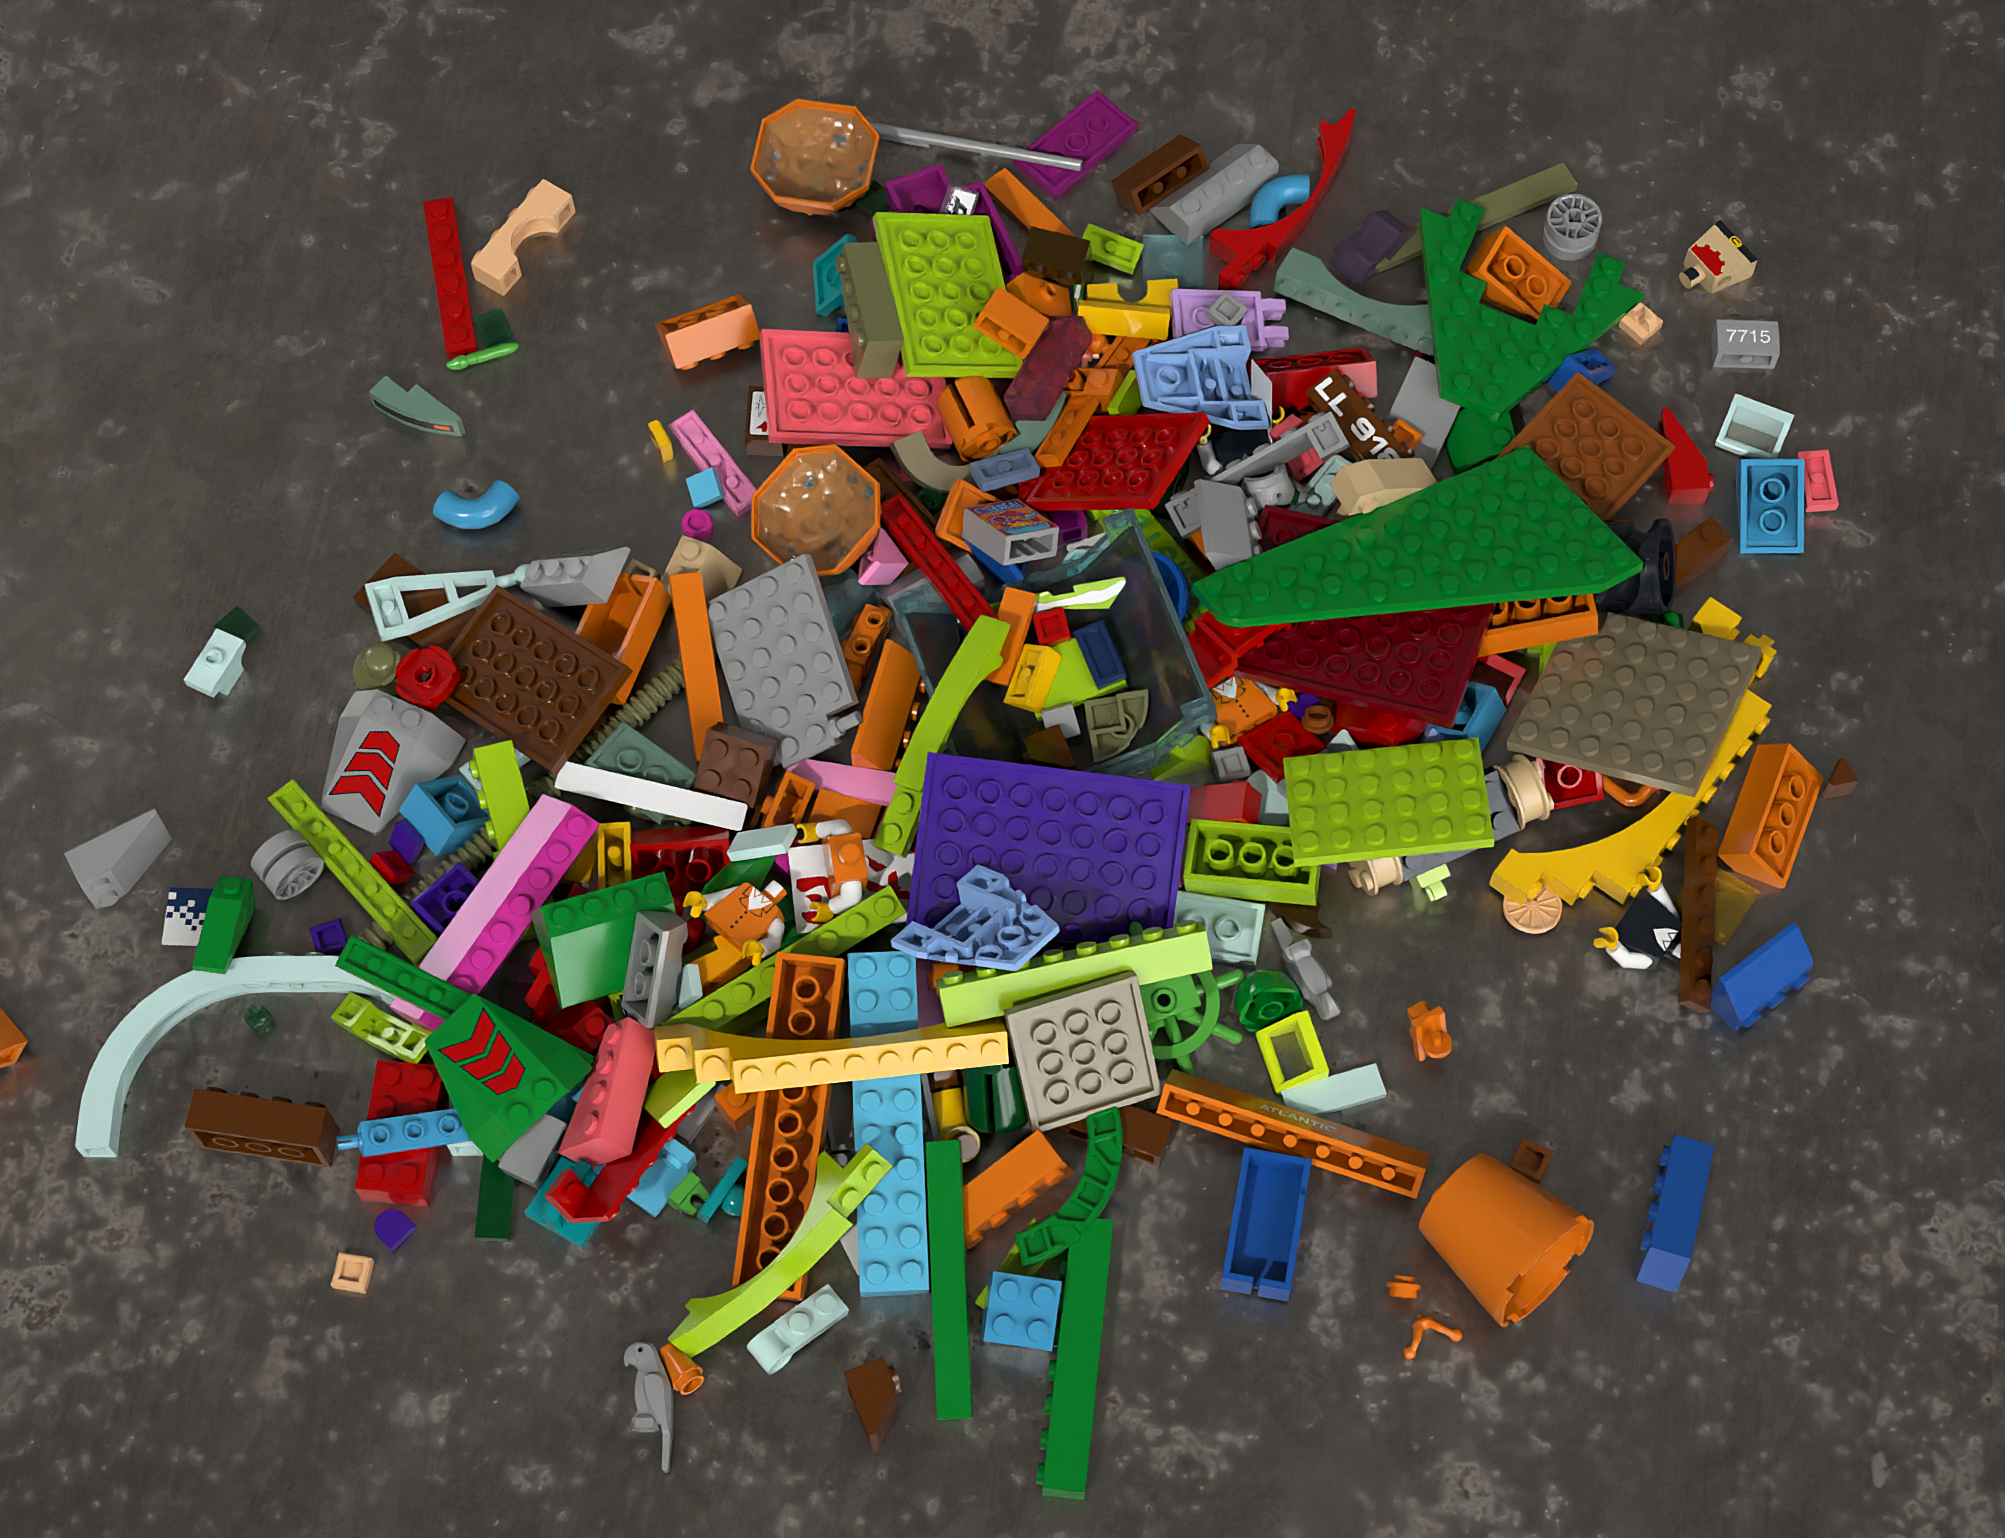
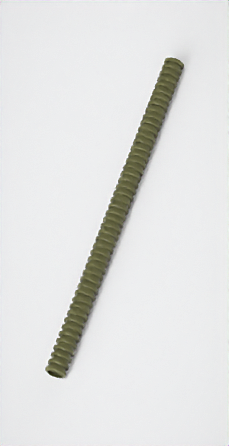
M711 635L714 661H716L718 653ZM675 658L672 661L673 665L668 664L665 667V672L660 671L658 678L653 677L650 680L651 684L646 683L643 686V691L638 690L636 697L631 696L629 698L628 704L621 705V710L616 709L614 716L609 715L606 723L601 722L599 729L595 728L592 730L591 736H585V741L579 744L567 762L583 765L622 721L636 730V726L640 727L643 725L644 719L648 720L651 717L650 713L655 714L658 711V706L663 707L665 705V700L670 701L673 698L672 694L677 695L680 692V687L685 688L681 659ZM548 770L547 775L542 774L539 777V782L535 780L532 783V788L527 787L525 789L530 811L543 794L552 798H559L562 795V790L555 787L557 776ZM482 826L479 829V834L474 833L471 836V841L466 840L463 848L459 846L456 849V854L451 853L448 861L443 860L440 868L436 866L433 869V874L428 873L425 881L420 880L417 888L412 887L409 895L406 893L403 895V901L411 910L410 902L457 862H461L469 871L472 869L476 871L479 868V863L484 864L487 856H493V851L497 850L495 839L488 840L485 827ZM375 920L372 922L371 928L366 927L364 929L365 933L363 935L358 934L356 936L384 951L386 950V944L391 945L394 943Z

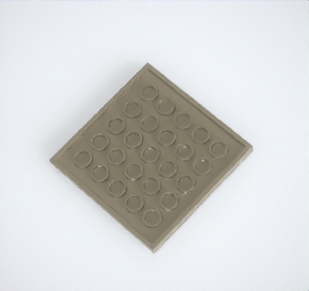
M1596 609L1598 614L1597 635L1557 642L1506 741L1507 750L1695 797L1761 658V647L1608 611L1600 613L1599 609Z

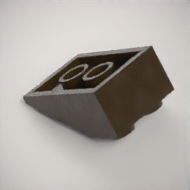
M1031 226L1021 259L1023 271H1026L1028 275L1035 278L1048 277L1056 279L1057 282L1067 286L1074 284L1083 285L1093 280L1094 268L1090 240Z

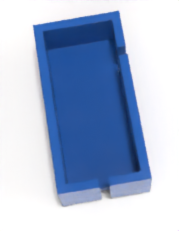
M1244 1147L1220 1289L1251 1295V1290L1254 1288L1258 1289L1257 1296L1288 1301L1312 1159Z

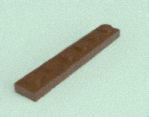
M1696 816L1687 819L1678 1003L1698 1013L1710 1011V997L1712 994L1711 974L1713 964L1718 827Z

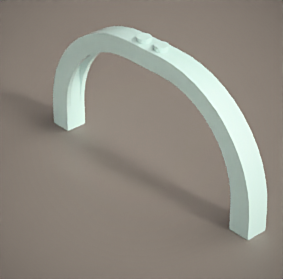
M277 952L272 956L240 957L232 959L226 974L195 970L183 974L158 988L142 1000L124 1017L100 1050L83 1091L75 1147L83 1157H117L124 1102L137 1069L148 1052L163 1035L181 1020L203 1007L234 996L265 992H352L382 1001L388 1005L393 1003L396 996L336 967L335 964L339 956H325L319 952H309L305 956H292L289 953ZM449 1096V1109H453L455 1107ZM472 1141L447 1145L452 1156H483L481 1150Z

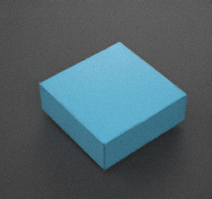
M713 467L686 479L693 505L697 509L725 498L718 471Z

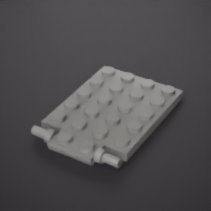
M803 554L706 602L709 627L741 728L779 739L773 766L782 764L783 768L786 769L841 743L840 736L844 735L846 730L863 722L862 716L858 711L842 718H833L834 714L859 702L811 555Z

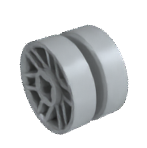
M1567 194L1554 200L1548 209L1542 234L1546 249L1553 256L1567 261L1580 260L1591 254L1596 246L1602 224V212L1599 206L1592 199L1580 194Z
M288 829L268 839L256 851L251 860V868L265 882L267 888L277 899L286 900L300 894L318 879L323 871L324 861L310 847L308 841L298 830Z

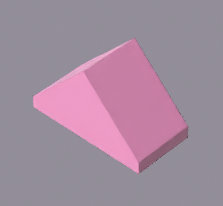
M882 528L877 532V536L868 547L867 552L861 555L858 582L862 585H891L909 564Z

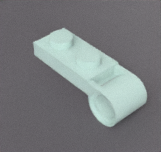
M827 1284L757 1334L748 1343L747 1349L767 1374L771 1375L786 1365L795 1352L847 1316L849 1308Z

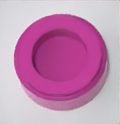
M690 510L681 520L683 534L687 537L702 541L707 539L713 531L712 518L705 510Z

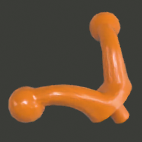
M1418 1314V1320L1412 1325V1343L1404 1348L1403 1355L1406 1359H1413L1416 1356V1350L1421 1341L1423 1331L1429 1328L1448 1335L1452 1341L1461 1340L1462 1331L1459 1328L1449 1329L1433 1316L1424 1317L1423 1314Z

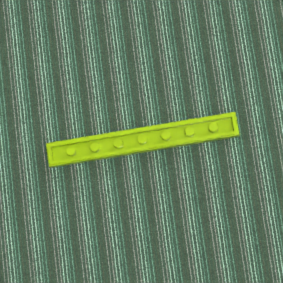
M294 779L267 799L293 829L298 830L304 836L310 847L323 859L324 864L413 964L419 967L438 938Z

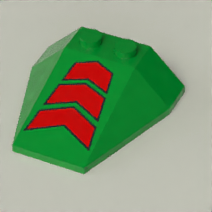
M475 993L424 1040L469 1139L492 1163L593 1069L569 1043Z

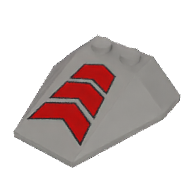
M378 689L355 691L339 718L320 809L330 816L377 836L401 815L399 809L416 783L441 779L452 769L467 744V740L434 714Z

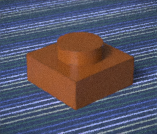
M1522 1137L1509 1167L1539 1185L1554 1151Z

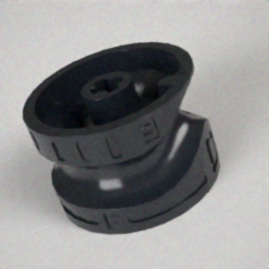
M1667 518L1656 519L1651 529L1643 533L1635 528L1634 522L1631 519L1602 520L1644 564L1643 571L1601 593H1595L1600 613L1608 611L1618 614L1628 607L1629 611L1635 614H1668L1673 604L1676 584V551L1670 521Z

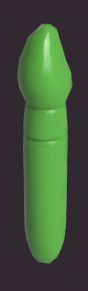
M508 342L479 350L466 356L459 355L449 361L446 366L451 370H462L468 365L511 354L519 348V345L515 342Z

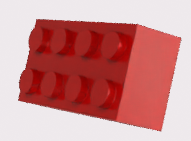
M377 1060L367 1121L445 1110L448 1092L436 1066ZM439 1146L363 1157L360 1154L355 1191L362 1201L429 1207Z

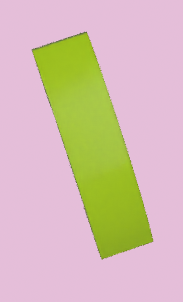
M352 992L347 995L330 1017L334 1022L358 1038L400 1060L416 1064L428 1050L424 1040L432 1033L431 1031L415 1023L409 1025L379 1010L371 1001Z

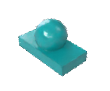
M739 1156L734 1159L700 1208L697 1218L707 1224L720 1205L729 1215H742L745 1185L736 1182L747 1167L748 1162Z

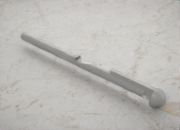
M864 116L879 134L880 139L927 148H930L931 145L981 153V156L986 157L992 155L1075 171H1081L1083 160L874 123L870 122L869 116Z

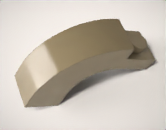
M922 430L889 445L902 471L912 481L927 490L949 494L951 486L957 478L978 488L970 473V464L952 466L941 462L931 452ZM998 452L993 453V454H991V455H989V456H986V457H984V458H982V459H979V460H977V461H980V460H983V459H987V458H991V457H994V456H998L999 453H998Z

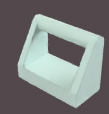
M1735 394L1714 446L1748 459H1777L1794 415ZM1731 421L1777 437L1778 440L1772 454L1725 437Z

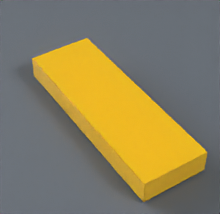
M1079 300L1076 332L1167 340L1170 309Z

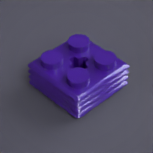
M457 862L410 902L412 910L439 938L458 912L456 910L452 911L451 907L455 904L458 907L463 906L480 881L461 862Z

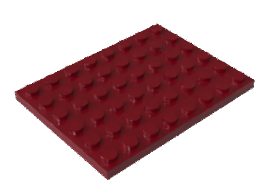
M1265 505L1258 522L1262 539L1258 540V544L1262 547L1263 552H1266L1341 521ZM1496 603L1293 622L1292 628L1286 632L1285 627L1280 631L1275 630L1263 639L1265 644L1257 649L1254 646L1238 658V667L1234 670V676L1453 728Z

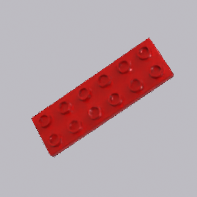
M656 1052L649 1081L652 1084L665 1073L659 1072ZM695 1103L667 1128L660 1125L645 1111L639 1119L630 1155L606 1163L589 1188L571 1169L562 1170L544 1194V1197L569 1223L606 1222L613 1219L619 1213L620 1204L626 1196L638 1187L639 1179L645 1170L657 1161L658 1153L665 1143L674 1138L677 1133L676 1128L685 1117L694 1111Z

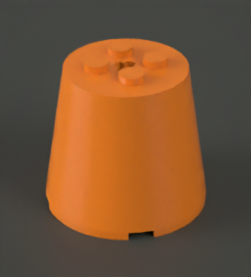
M1481 1153L1465 1162L1444 1184L1435 1190L1421 1216L1419 1231L1491 1317L1501 1327H1507L1510 1323L1509 1319L1516 1324L1535 1310L1559 1286L1570 1272L1566 1265L1575 1253L1578 1256L1583 1254L1593 1235L1595 1225L1588 1216L1488 1153Z

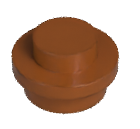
M1314 705L1307 708L1302 716L1303 728L1313 734L1325 733L1332 729L1334 725L1333 715L1327 707L1322 705Z

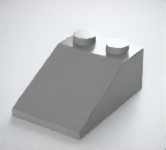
M154 808L65 852L64 855L79 885L97 910L101 907L115 904L120 897L126 895L170 843L172 837Z

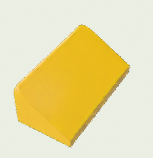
M1025 644L1003 702L1034 713H1041L1040 710H1043L1060 664L1061 655L1049 646Z

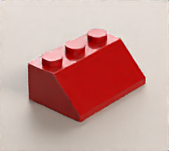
M711 825L633 830L630 842L633 880L664 871L672 896L684 902L687 893L691 891L701 893L705 884L731 862L726 853L732 843L730 829Z

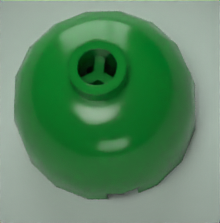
M1271 968L1260 969L1247 975L1237 986L1234 998V1006L1240 1022L1244 1024L1246 1030L1254 1033L1301 1012L1303 1005L1300 993L1292 978L1280 970Z

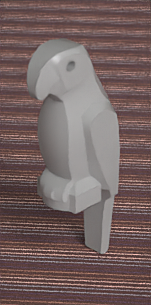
M1280 917L1271 921V927L1283 952L1281 956L1288 976L1296 984L1301 998L1308 1000L1316 1008L1323 1020L1328 1021L1338 1016L1341 1009L1329 992L1332 986L1331 979L1321 963L1310 953L1312 946L1308 939L1296 942Z
M636 1342L630 1345L624 1354L625 1366L629 1367L632 1365L638 1370L634 1386L637 1412L631 1419L632 1430L639 1433H657L662 1428V1470L669 1472L673 1440V1387L655 1346L652 1343Z

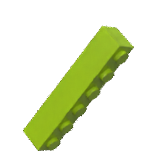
M512 740L474 748V759L468 760L472 778H479L482 789L476 791L480 809H487L489 821L484 822L488 840L495 839L497 852L492 853L494 861L530 813ZM553 896L550 897L545 905L554 903ZM533 923L520 939L521 942L538 938Z

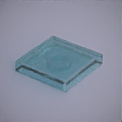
M1143 234V291H1147V280L1177 279L1178 289L1203 290V235L1198 236L1187 244L1179 235Z

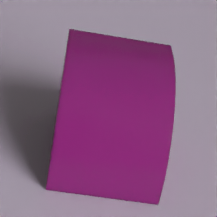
M1083 510L1047 512L1049 520L1059 526L1057 546L1087 539V521Z

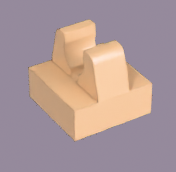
M1640 302L1620 320L1619 327L1642 345L1662 327L1663 320Z

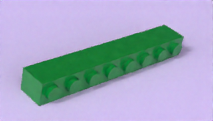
M1098 1218L1089 1230L1069 1247L1068 1260L1061 1259L1059 1280H1065L1064 1293H1060L1058 1313L1062 1314L1061 1325L1055 1327L1053 1347H1058L1057 1360H1050L1048 1381H1054L1053 1394H1046L1044 1415H1050L1049 1429L1042 1428L1040 1449L1047 1450L1045 1463H1038L1036 1484L1043 1485V1496L1085 1499L1114 1220Z

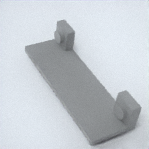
M1330 411L1327 414L1321 412L1308 420L1309 424L1300 429L1292 428L1287 430L1280 436L1281 439L1271 445L1266 443L1257 447L1252 452V456L1243 461L1242 459L1234 460L1225 467L1226 470L1216 476L1214 474L1202 478V480L1240 487L1245 477L1260 478L1274 470L1276 464H1285L1313 447L1323 462L1350 447L1332 412ZM1195 488L1188 492L1187 490H1182L1171 496V501L1165 504V507L1181 537L1186 539L1201 530Z

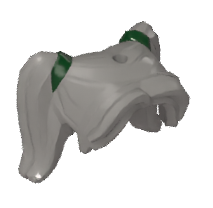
M1284 463L1276 464L1274 472L1262 478L1245 477L1240 486L1247 498L1252 497L1256 504L1258 515L1254 516V520L1257 523L1260 520L1265 505L1280 508L1290 503L1295 505L1297 503H1304L1308 497L1303 486L1288 476Z

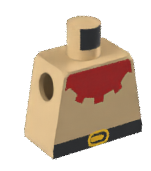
M1719 220L1688 249L1684 261L1686 270L1679 274L1681 283L1688 289L1700 283L1707 292L1715 293L1750 278L1753 275L1758 259Z

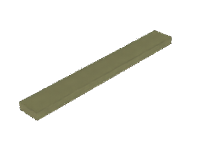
M1564 162L1468 201L1485 208L1476 232L1577 190L1578 184ZM1452 209L1444 211L1439 215L1449 218ZM1419 222L1353 249L1352 256L1365 278L1422 255Z

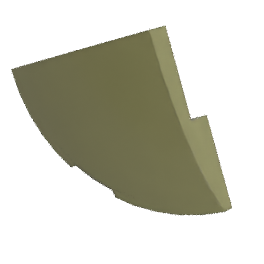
M1148 689L1084 701L1094 763L1108 760L1124 751L1130 745V741L1138 729H1142L1148 710Z

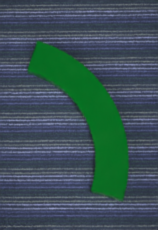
M1113 1106L1087 1115V1118H1085L1088 1135L1086 1164L1077 1186L1066 1203L1055 1214H1052L1039 1224L1014 1234L1023 1269L1041 1264L1072 1246L1089 1230L1106 1207L1116 1184L1122 1157L1123 1136L1118 1107Z

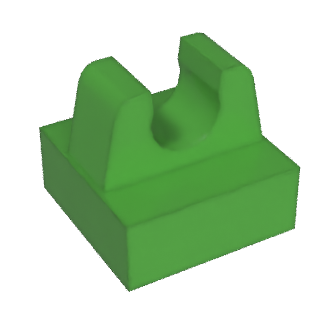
M690 1171L668 1196L667 1201L675 1210L680 1209L689 1215H694L697 1209L691 1205L690 1198L699 1196L703 1201H706L709 1193L700 1183L701 1179Z

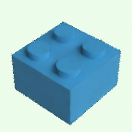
M989 1271L979 1340L1052 1351L1062 1281Z

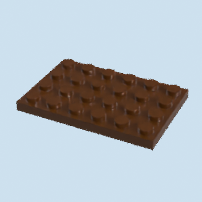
M496 585L447 651L455 660L461 678L453 692L443 702L501 740H512L513 747L557 776L633 671L624 663L499 585ZM433 671L430 673V675L424 682L428 681L431 678Z

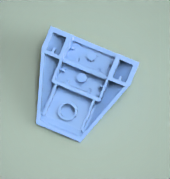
M1246 325L1214 326L1133 352L1132 358L1143 406L1168 413L1205 412L1210 423L1237 430L1268 429L1270 425L1264 400H1254L1251 394V386L1246 370V362L1251 353V346Z

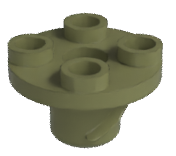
M379 641L364 648L358 654L353 664V678L359 691L378 689L393 697L402 699L396 691L397 678L395 677V671L399 662L410 650L394 641Z

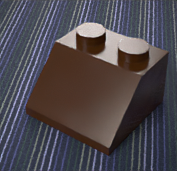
M883 1356L844 1372L847 1390L873 1453L881 1448L899 1405L897 1394L902 1392L901 1383L894 1365L887 1366Z

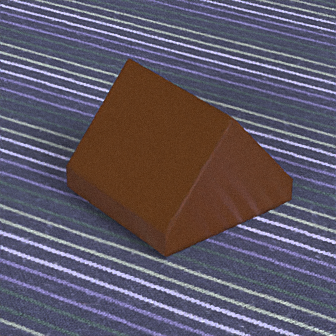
M1838 759L1822 794L1824 798L1830 799L1852 794L1858 779L1846 759Z

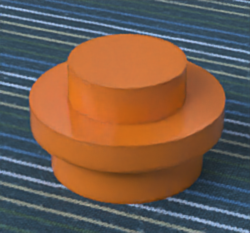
M1394 1275V1282L1387 1281L1386 1287H1390L1389 1296L1416 1299L1417 1290H1421V1285L1414 1284L1415 1277Z

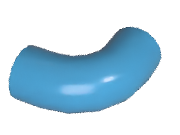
M1309 174L1279 176L1262 185L1252 199L1249 213V228H1258L1279 221L1280 210L1286 205L1304 204L1309 198Z
M496 480L485 494L476 499H467L451 490H446L436 500L433 515L441 521L461 529H482L502 520L517 505L520 497L511 486L500 480Z

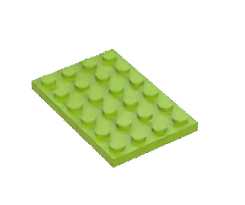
M876 212L873 217V224L904 338L900 350L906 377L982 376L985 378H1021L1025 372L1022 359L972 327L996 288L999 286L1006 291L989 216Z
M1478 737L1283 758L1294 867L1494 847L1493 829Z

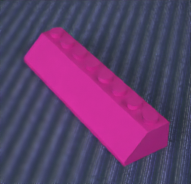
M543 794L418 968L472 995L475 993L481 996L533 923L530 914L547 903L597 833L600 823L575 806ZM398 997L389 1007L411 1023H415L431 1032L435 1031L444 1022V1020Z

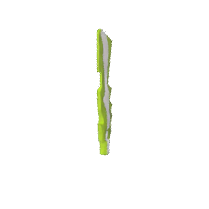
M1117 577L1073 585L1075 592L1052 595L1049 591L1037 593L1038 599L1033 615L1061 607L1063 609H1109L1125 585L1126 578ZM1001 601L989 604L998 614Z

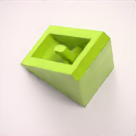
M1176 731L1145 751L1150 773L1155 781L1213 768L1210 760L1212 752L1206 736Z

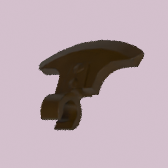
M1266 901L1271 912L1277 918L1280 917L1287 927L1297 933L1314 938L1332 937L1331 929L1323 925L1318 919V912L1321 908L1319 902L1316 903V906Z

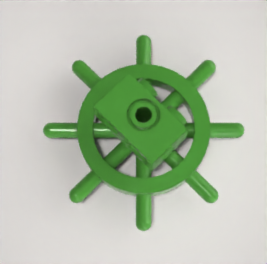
M1135 921L1129 925L1131 937L1142 934L1143 928L1139 922ZM1236 969L1217 977H1213L1210 970L1193 973L1200 981V983L1195 985L1191 974L1139 985L1151 1043L1158 1028L1164 1026L1171 1044L1170 1046L1152 1045L1154 1060L1176 1059L1181 1072L1196 1076L1189 1054L1200 1047L1211 1033L1233 1044L1241 1042L1242 1034L1239 1031L1218 1022L1217 1019L1220 1008L1218 990L1240 983L1245 977L1242 970ZM1205 995L1206 1009L1203 1015L1196 1012L1195 1008L1202 1005L1199 997ZM1175 1016L1178 1021L1184 1020L1199 1028L1192 1036L1183 1040Z

